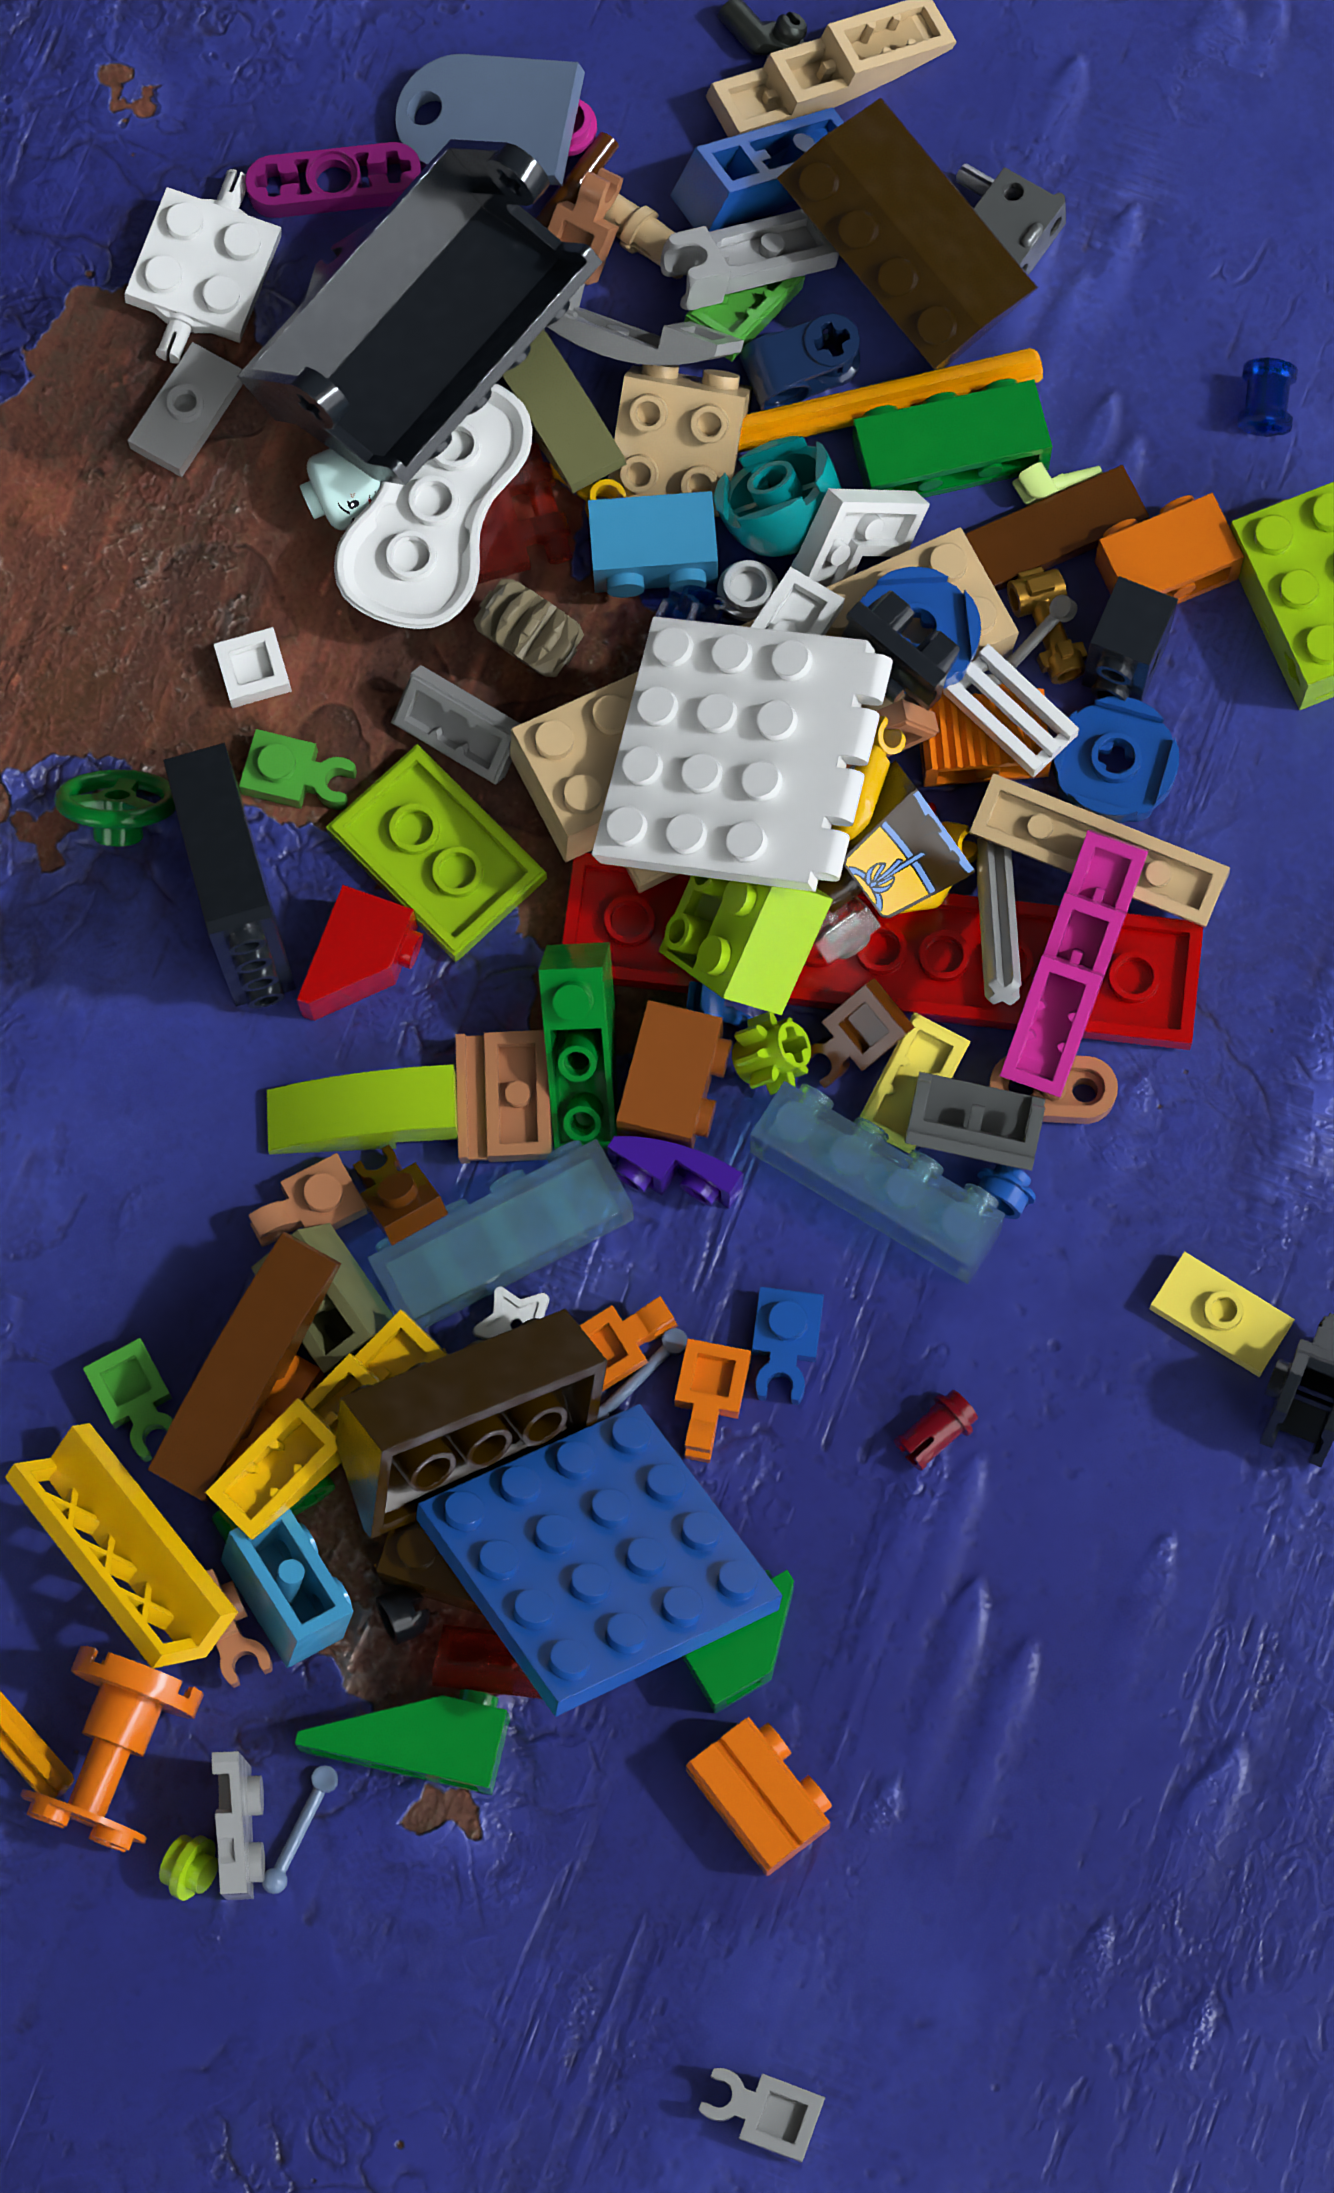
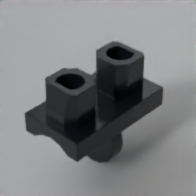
M888 591L868 607L859 601L847 613L846 619L849 623L841 637L868 640L875 650L874 653L885 655L893 660L885 697L894 704L906 692L929 711L941 698L946 677L959 654L960 649L958 645L944 633L934 629L915 648L900 635L912 622L914 612L909 604L893 591Z

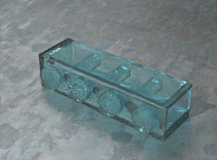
M595 1139L585 1145H582L580 1140L562 1145L547 1156V1165L527 1175L524 1170H516L506 1174L490 1186L491 1194L471 1204H468L466 1199H461L445 1206L448 1215L393 1246L386 1237L375 1246L377 1253L367 1258L371 1270L394 1314L401 1309L422 1329H425L494 1293L497 1287L501 1286L504 1288L633 1221V1204L598 1140Z

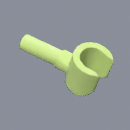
M1039 462L1019 474V478L1015 479L1012 484L1022 501L1029 506L1098 476L1103 472L1100 466H1095L1066 474L1062 473L1051 478L1043 463Z

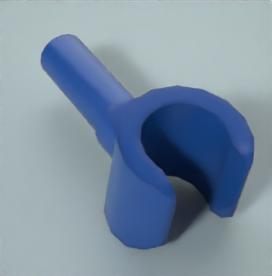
M689 982L686 1009L722 1017L723 1022L730 1023L741 1029L748 1028L747 1019L753 1018L752 1016L734 1007L725 1006V999L701 982Z

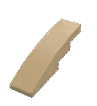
M905 0L829 23L821 38L770 53L764 67L712 83L706 98L729 138L842 105L954 48L956 40L933 0Z

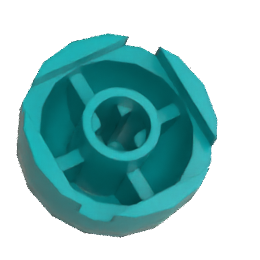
M789 436L771 440L739 458L743 469L731 481L726 473H724L718 480L713 495L716 510L728 531L737 542L761 556L784 557L798 555L828 488L841 489L834 465L824 445L816 441V447L808 446L804 437Z

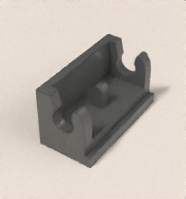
M919 1071L904 1141L906 1144L1032 1171L1045 1112V1099Z

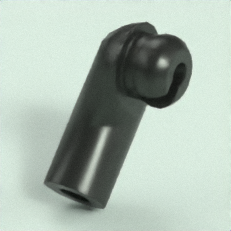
M729 0L718 13V18L743 47L753 55H769L770 53L804 43L803 38L807 33V24L799 14L788 12L786 15H779L776 21H761L743 0Z

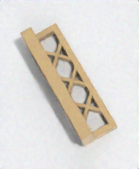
M993 773L969 831L971 835L1069 874L1073 873L1089 829L1148 849L1149 852L1132 899L1204 928L1207 927L1221 890L1223 891L1229 876L1230 867Z

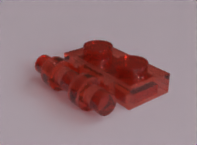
M537 443L531 444L530 452L524 465L493 500L486 513L480 532V570L477 584L531 570L526 547L534 544L544 545L550 564H561L572 558V552L567 539L572 531L567 515L564 512H559L552 490L556 485L552 466L550 463L543 461ZM520 494L528 495L535 517L518 521L511 497Z

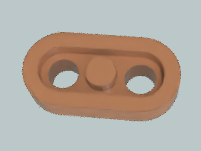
M1076 1055L1061 1097L1032 1087V1094L1030 1096L1045 1099L1043 1122L1091 1124L1100 1121L1112 1110L1118 1093V1083L1113 1070L1104 1061L1091 1056ZM1006 1057L1001 1059L994 1067L989 1087L1009 1091L1008 1087L1015 1082L1000 1077ZM1081 1084L1089 1085L1094 1089L1096 1097L1090 1102H1080L1074 1097L1072 1090Z

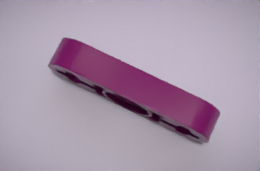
M399 142L377 143L264 156L256 160L249 167L245 183L249 201L255 211L265 217L282 218L391 206L421 173V165L418 155L408 145ZM400 164L402 171L401 182L389 183L386 175L388 173V165ZM359 166H367L370 185L368 188H362ZM333 167L342 168L351 175L349 185L344 190L336 193L326 192L317 184L320 174L326 169ZM306 172L309 194L302 195L298 173ZM280 177L282 184L280 195L275 197L268 196L266 189L268 178Z

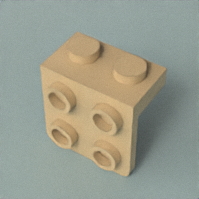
M642 364V367L633 365L624 375L614 437L627 465L610 473L608 479L620 483L625 490L626 497L712 491V495H714L717 482L724 473H726L730 481L734 477L742 423L750 408L752 387L739 384L740 376L727 371L707 369L703 371V377L679 374V365L657 366ZM713 499L714 517H719L720 515L716 510Z

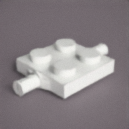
M227 170L217 200L200 199L169 187L166 188L125 291V303L153 312L167 323L162 340L155 353L165 361L168 355H170V363L177 364L180 362L190 332L213 333L238 343L241 342L280 242V226L248 216L239 209L247 189L245 183L246 174L240 172L237 180V170Z

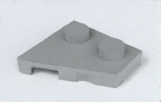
M239 1751L212 1752V1774H218L219 1809H216L215 1820L220 1894L227 1900L254 1899L253 1883L264 1882L265 1880L263 1842H253L252 1816L263 1815L264 1811L262 1775L251 1776V1766Z

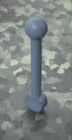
M672 1328L664 1333L662 1346L647 1360L648 1364L638 1369L599 1407L597 1423L609 1418L610 1414L670 1355L678 1356L684 1353L687 1344V1335L684 1331Z
M320 1766L312 1774L311 1779L314 1788L274 1868L265 1871V1880L261 1883L264 1890L268 1893L278 1894L286 1888L288 1880L285 1873L325 1793H330L337 1787L338 1776L336 1771L330 1766Z

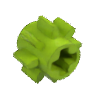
M771 1012L747 1019L748 1028L735 1032L734 1037L737 1041L732 1049V1061L739 1077L750 1084L752 1089L766 1084L770 1095L796 1087L795 1078L808 1073L806 1065L811 1057V1045L804 1029L793 1022L791 1017L777 1022L776 1016Z

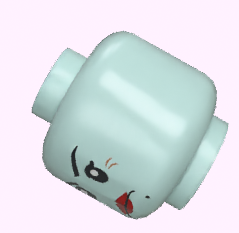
M329 448L309 458L307 473L310 481L299 486L314 520L326 515L331 526L337 530H346L374 499L382 481L374 480Z

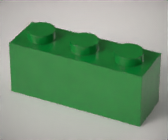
M1001 379L989 383L982 391L961 396L954 392L938 393L928 397L920 405L902 409L892 405L880 406L867 411L862 418L854 419L852 444L864 489L916 491L923 498L1016 478L1019 477L1022 471L1039 462H1042L1046 470H1049L1052 443L1034 379L1019 383L1015 379Z

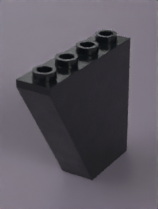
M225 742L164 759L165 770L208 934L235 1006L248 1004L249 1008H263L274 1005L285 998L284 993L296 990V986Z

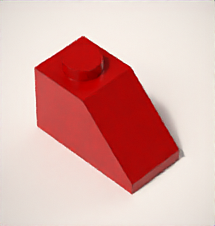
M342 885L297 998L302 1017L315 1021L395 985L402 967L411 969L414 966L422 945L423 933L417 931L418 926L414 909Z

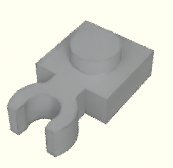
M714 2068L711 2078L726 2083L732 2090V2098L724 2107H714L708 2103L701 2102L699 2107L700 2113L713 2121H727L733 2117L743 2119L745 2122L739 2136L740 2140L802 2163L825 2097L765 2074L761 2075L756 2092L744 2088L739 2076L731 2070Z

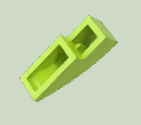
M454 1065L369 1071L332 1076L268 1089L269 1154L376 1150L388 1144L392 1149H396V1142L458 1139L457 1083Z

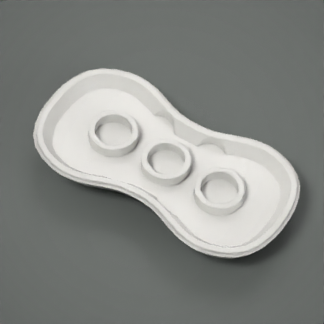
M495 384L491 388L492 394L488 402L475 413L466 416L451 433L452 441L440 455L428 460L406 485L382 481L374 499L346 529L338 543L335 554L334 572L336 584L342 596L362 613L394 626L414 629L434 628L450 621L461 612L471 599L478 582L480 570V532L486 513L497 495L518 474L529 455L532 444L530 415L523 402L504 387Z

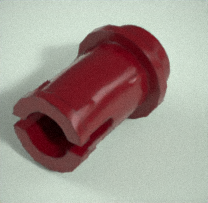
M951 1390L946 1396L941 1393L933 1398L935 1404L905 1433L894 1439V1443L900 1452L906 1450L909 1454L905 1458L920 1471L927 1467L926 1464L961 1433L969 1436L973 1432L971 1425L978 1419V1415L968 1401L955 1390Z

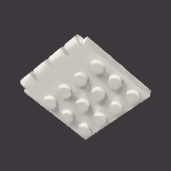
M653 617L592 855L601 864L816 892L818 880L839 881L850 836L845 832L831 829L832 825L849 827L854 823L865 775L860 771L846 768L847 764L857 766L868 765L880 715L874 710L861 708V705L879 706L883 704L893 660L885 655L874 653L875 650L868 640Z

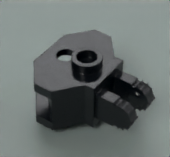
M1331 1313L1328 1316H1324L1322 1321H1320L1313 1342L1300 1339L1290 1362L1278 1358L1264 1393L1275 1398V1401L1260 1437V1444L1270 1448L1273 1447L1279 1430L1314 1443L1308 1460L1309 1463L1318 1467H1322L1334 1441V1314Z

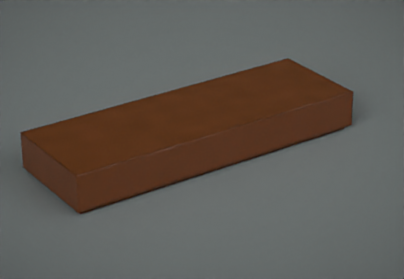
M1120 465L970 531L965 535L996 591H1000L1007 587L1009 581L1016 580L1020 572L1042 567L1045 571L1097 548L1099 539L1103 538V534L1113 525L1127 519H1136L1140 523L1150 519V516L1124 466Z

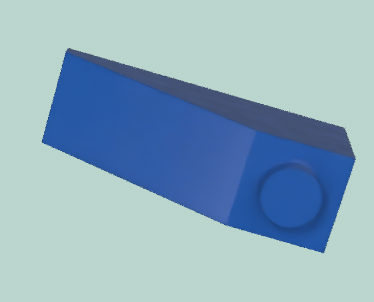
M832 107L698 146L691 155L670 196L693 228L706 226L709 232L763 219L794 200L778 181L777 177L822 137L843 124L844 121Z

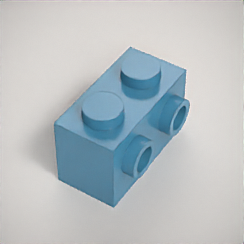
M712 491L588 500L595 593L607 592L612 597L628 598L642 594L644 589L669 587L673 592L693 593L704 589L707 584H718V556Z
M290 1509L253 1540L239 1527L229 1532L220 1561L286 1668L343 1639L354 1612L349 1595L342 1583L336 1577L331 1576L318 1555L317 1545L311 1533L304 1524L298 1523Z

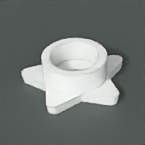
M497 1287L494 1290L493 1314L477 1324L473 1329V1334L478 1338L487 1340L512 1330L510 1324L513 1320L517 1319L524 1323L533 1318H543L550 1298L547 1294L540 1293L519 1299L505 1288Z

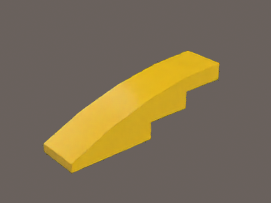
M400 1309L355 1356L349 1353L304 1400L297 1398L205 1493L250 1539H255L342 1463L335 1442L341 1397L350 1394L360 1386L376 1384L404 1373L418 1363L431 1362L448 1354L405 1311Z

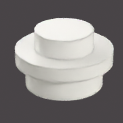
M754 560L736 562L730 565L720 576L717 587L719 603L723 610L732 618L750 622L757 618L779 585L778 579L774 572L761 562Z

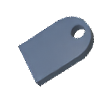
M452 54L437 58L421 67L404 86L396 107L395 121L398 136L403 144L408 145L416 152L420 165L423 168L430 163L450 139L511 143L525 150L541 165L548 176L549 185L562 186L585 71L578 62L473 54ZM431 101L442 103L441 113L434 122L427 125L415 124L416 113L422 105Z

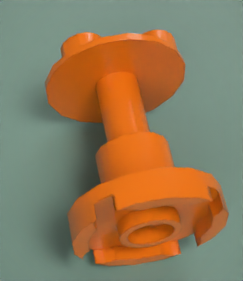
M80 1646L71 1672L100 1687L82 1730V1734L93 1739L68 1803L24 1789L20 1796L31 1802L26 1815L61 1829L67 1826L69 1819L93 1827L88 1839L125 1853L126 1850H130L133 1842L145 1844L147 1837L109 1820L105 1816L129 1756L133 1754L144 1757L162 1711L179 1717L194 1719L204 1694L195 1687H189L185 1690L183 1696L179 1695L178 1692L183 1681L110 1652H108L106 1659L102 1660L100 1664L94 1662L98 1653L96 1648Z

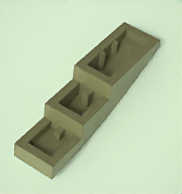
M543 329L530 344L531 351L526 359L515 368L506 371L497 382L523 402L530 415L533 440L571 492L575 493L627 464L624 455L592 402Z

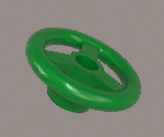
M113 769L81 774L64 782L57 789L54 797L55 807L62 816L75 823L93 827L94 841L102 845L114 847L129 846L140 842L143 839L144 826L165 820L176 811L169 781L158 775L137 770ZM104 789L99 793L84 794L90 791ZM137 790L147 791L156 794L161 800L152 803L136 797L135 792Z

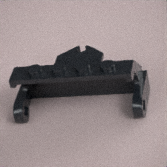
M450 139L385 213L331 247L337 258L329 264L321 260L315 265L304 303L237 377L275 421L298 425L374 480L406 485L428 460L437 457L449 446L452 441L451 433L466 416L475 413L488 402L492 394L491 388L503 374L515 368L526 359L531 351L530 344L541 331L564 316L569 309L571 297L601 265L602 261L587 244L562 242L519 206L533 205L549 187L550 183L541 165L525 150L507 142Z

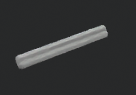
M978 838L976 869L985 997L992 1004L1003 1001L1008 1005H1012L1020 998L1019 987L1022 985L1012 852L1007 848Z

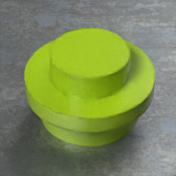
M181 1835L171 1844L162 1860L159 1879L163 1884L169 1886V1892L172 1896L185 1901L196 1893H204L210 1887L219 1867L218 1858L215 1857V1843L202 1835L195 1838Z

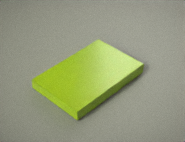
M418 744L326 826L328 835L397 904L414 909L417 924L455 962L460 960L547 880L546 872Z

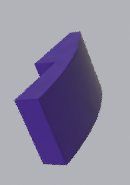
M614 1136L607 1146L609 1163L615 1166L612 1170L613 1175L622 1183L640 1193H644L646 1188L649 1187L662 1196L677 1175L683 1179L679 1184L680 1187L697 1201L707 1206H712L716 1200L730 1209L743 1189V1173L708 1154L680 1144L636 1136Z

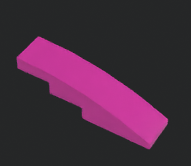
M1090 829L1087 831L1045 951L1036 970L1000 1077L1061 1097L1149 852L1148 849Z

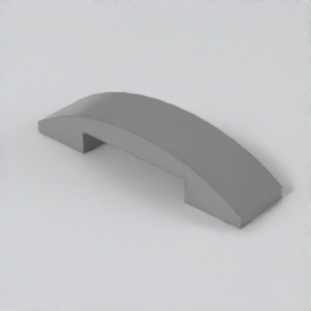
M585 283L569 300L570 306L564 316L557 322L547 326L558 335L587 350L616 360L644 365H681L722 358L740 353L744 343L742 339L691 321L664 325L661 336L580 308Z

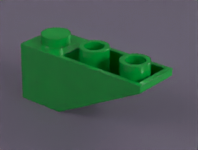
M610 942L546 945L538 971L554 1151L606 1149L613 1137L618 1136L616 1124L618 1103L615 999Z

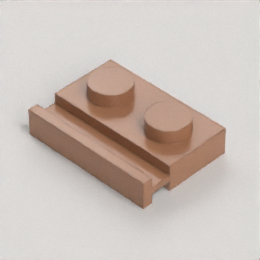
M544 1030L488 1032L478 1036L455 1034L458 1158L460 1163L464 1164L479 1160H489V1162L553 1160L552 1117Z

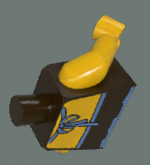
M886 716L879 717L868 765H855L854 770L860 771L865 775L854 823L849 827L832 825L831 829L845 832L850 836L840 880L836 882L818 880L817 883L819 890L833 898L829 908L832 914L862 892L865 893L882 918H891L899 913L934 909L942 904L952 885L975 872L970 863L977 859L978 847L975 842L963 840L969 833V826L950 821L941 823L896 760L890 764L886 757L887 754L901 752L906 743L905 736L900 729H885L888 724Z

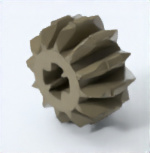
M501 579L493 592L491 590L488 592L480 604L481 610L473 620L477 631L545 677H556L565 664L568 666L578 651L576 649L577 645L584 636L581 626L577 621L548 600L513 579Z

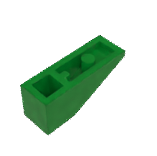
M460 1689L458 1699L442 1695L298 1731L295 1745L302 1753L492 1795L510 1716L507 1710L497 1708L498 1697L479 1691Z

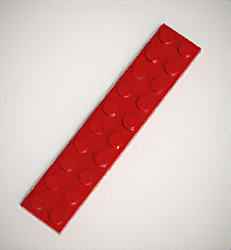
M585 853L574 858L562 944L610 942L613 985L688 993L689 982L700 981L661 954L659 948L665 937L666 926L676 912L690 880V875L678 874L638 893L625 867L601 864L592 853ZM862 892L832 914L828 910L787 1005L836 1010L861 987L875 978L909 1019H911L915 1012L936 1022L1016 1031L1060 906L1015 901L1022 984L1019 987L1020 998L1012 1005H1008L1003 1001L992 1004L985 997L979 900L977 896L948 893L942 904L937 908L899 913L891 918H882L865 893ZM1127 913L1083 1038L1190 1050L1193 1040L1203 927L1183 919Z

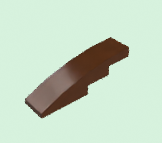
M286 1232L280 1235L210 1351L148 1468L149 1471L203 1502L210 1499L205 1492L223 1475L239 1442L250 1435L276 1381L285 1377L341 1265L340 1262Z

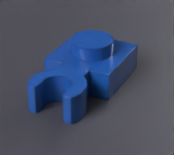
M760 1287L752 1355L770 1357L769 1363L761 1368L756 1378V1396L758 1400L766 1401L769 1382L774 1378L782 1377L787 1379L793 1387L791 1391V1404L799 1405L802 1401L805 1381L801 1370L797 1367V1360L816 1362L824 1301L823 1294Z

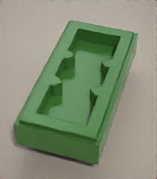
M805 275L725 294L722 303L690 310L686 314L684 322L691 321L744 340V347L802 290ZM739 353L726 356L725 358L732 362Z

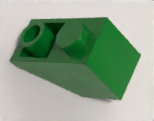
M765 1570L766 1574L783 1595L778 1611L682 1656L683 1661L715 1714L772 1680L794 1590V1580L788 1570L775 1577L772 1576L769 1570Z

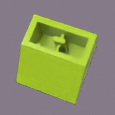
M690 875V880L676 912L666 926L665 937L659 952L720 997L782 1016L833 898L816 888V892Z

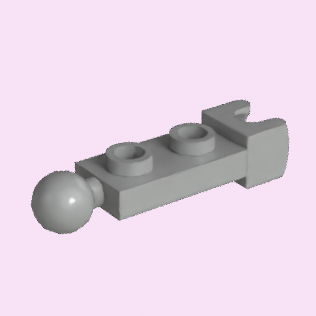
M801 209L711 232L708 231L706 226L671 234L664 244L660 267L662 274L668 277L687 275L686 294L682 296L680 306L685 310H695L722 303L725 294L835 268L839 253Z

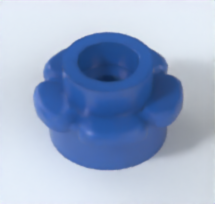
M997 1163L995 1169L982 1168L977 1174L981 1180L974 1193L975 1199L983 1207L999 1216L1008 1219H1018L1024 1208L1029 1204H1034L1036 1200L1035 1193L1029 1187L1031 1183L1030 1177L1019 1168Z

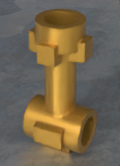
M1042 567L1020 572L1016 580L1009 581L1007 584L1008 599L1015 616L1019 618L1032 614L1037 627L1050 614L1049 607L1052 600L1059 595L1067 596L1065 582L1058 569L1044 572ZM1059 622L1042 640L1046 651L1040 653L1037 657L1041 672H1048L1053 684L1067 683L1082 676L1086 667L1084 661L1088 656L1083 642L1072 643L1067 637L1062 622Z

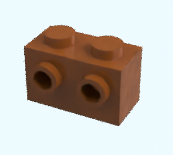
M648 1000L616 1119L618 1136L659 1139L692 1149L694 1148L697 1136L708 1138L717 1103L716 1100L707 1098L712 1075L724 1077L732 1046V1040L722 1038V1017Z

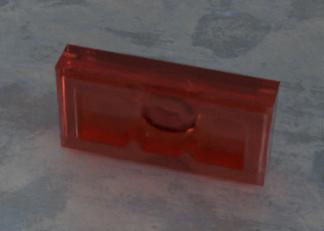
M443 1624L433 1666L432 1686L542 1699L494 1630Z

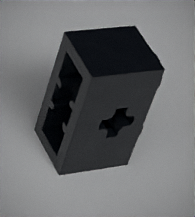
M1119 576L1090 642L1082 685L1091 688L1092 694L1098 699L1116 696L1123 701H1126L1127 697L1143 701L1167 645L1178 599Z

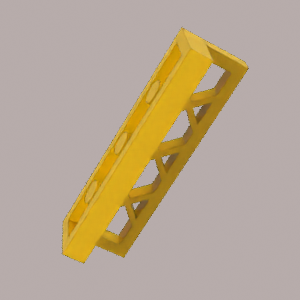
M90 1423L72 1426L50 1458L14 1463L5 1476L6 1480L151 1668H159L207 1657L238 1614V1611ZM49 1481L62 1499L46 1492L39 1482ZM74 1528L91 1535L99 1546L82 1539ZM112 1576L127 1582L136 1594L119 1587ZM149 1624L164 1630L173 1642L163 1644Z

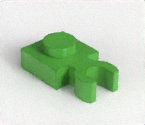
M256 729L239 788L242 795L302 809L307 792L317 795L319 801L326 807L334 810H343L348 805L347 794L330 790L327 787L328 783L336 776L355 779L357 770L352 761L343 757H332L324 760L322 763L316 762L318 754L316 743Z
M139 1338L83 1367V1370L113 1427L116 1429L132 1421L133 1427L130 1433L132 1447L144 1462L152 1460V1456L145 1443L147 1435L155 1429H163L167 1432L173 1421L169 1415L158 1412L156 1407L171 1400L172 1397L143 1341Z

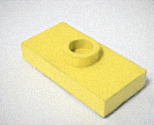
M915 1012L910 1019L915 1028L898 1042L855 1126L911 1155L916 1145L906 1144L904 1138L919 1071L952 1078L971 1042Z
M1185 1251L1149 1308L1154 1313L1258 1377L1261 1376L1295 1321L1289 1315Z

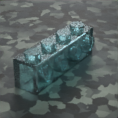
M784 1081L750 1134V1153L966 1284H969L1001 1233L1005 1213L996 1209L999 1205L998 1200L974 1184L966 1183L965 1187L961 1188L941 1176L944 1172L943 1167L929 1156L916 1150H911L909 1155L888 1144V1134L869 1120L856 1117L855 1121L852 1122L833 1111V1101L816 1088L802 1084L797 1089Z

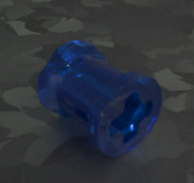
M1269 357L1256 358L1244 363L1242 378L1247 382L1245 409L1239 412L1237 426L1242 428L1244 432L1256 436L1272 437L1285 435L1292 430L1293 417L1288 413L1290 386L1296 383L1298 369L1294 364L1282 359Z

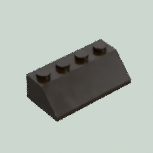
M879 98L822 137L777 177L778 181L933 369L948 367L1039 288L883 98Z
M566 1309L540 1319L533 1318L527 1320L515 1329L487 1340L474 1341L462 1350L434 1361L418 1363L404 1373L373 1385L360 1386L350 1394L340 1398L335 1442L363 1529L370 1539L415 1521L418 1503L597 1423L608 1360Z

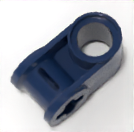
M831 313L821 315L816 319L784 331L763 335L746 344L739 353V357L760 409L763 411L801 402L808 397L850 382L858 373L860 366L859 332L850 319L844 315ZM828 329V333L823 334V331ZM833 344L834 349L837 352H842V354L832 357L831 352L828 349H823V347Z

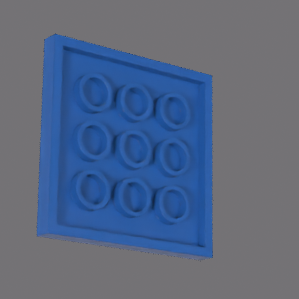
M640 1404L418 1503L416 1520L555 1717L778 1611L783 1596Z

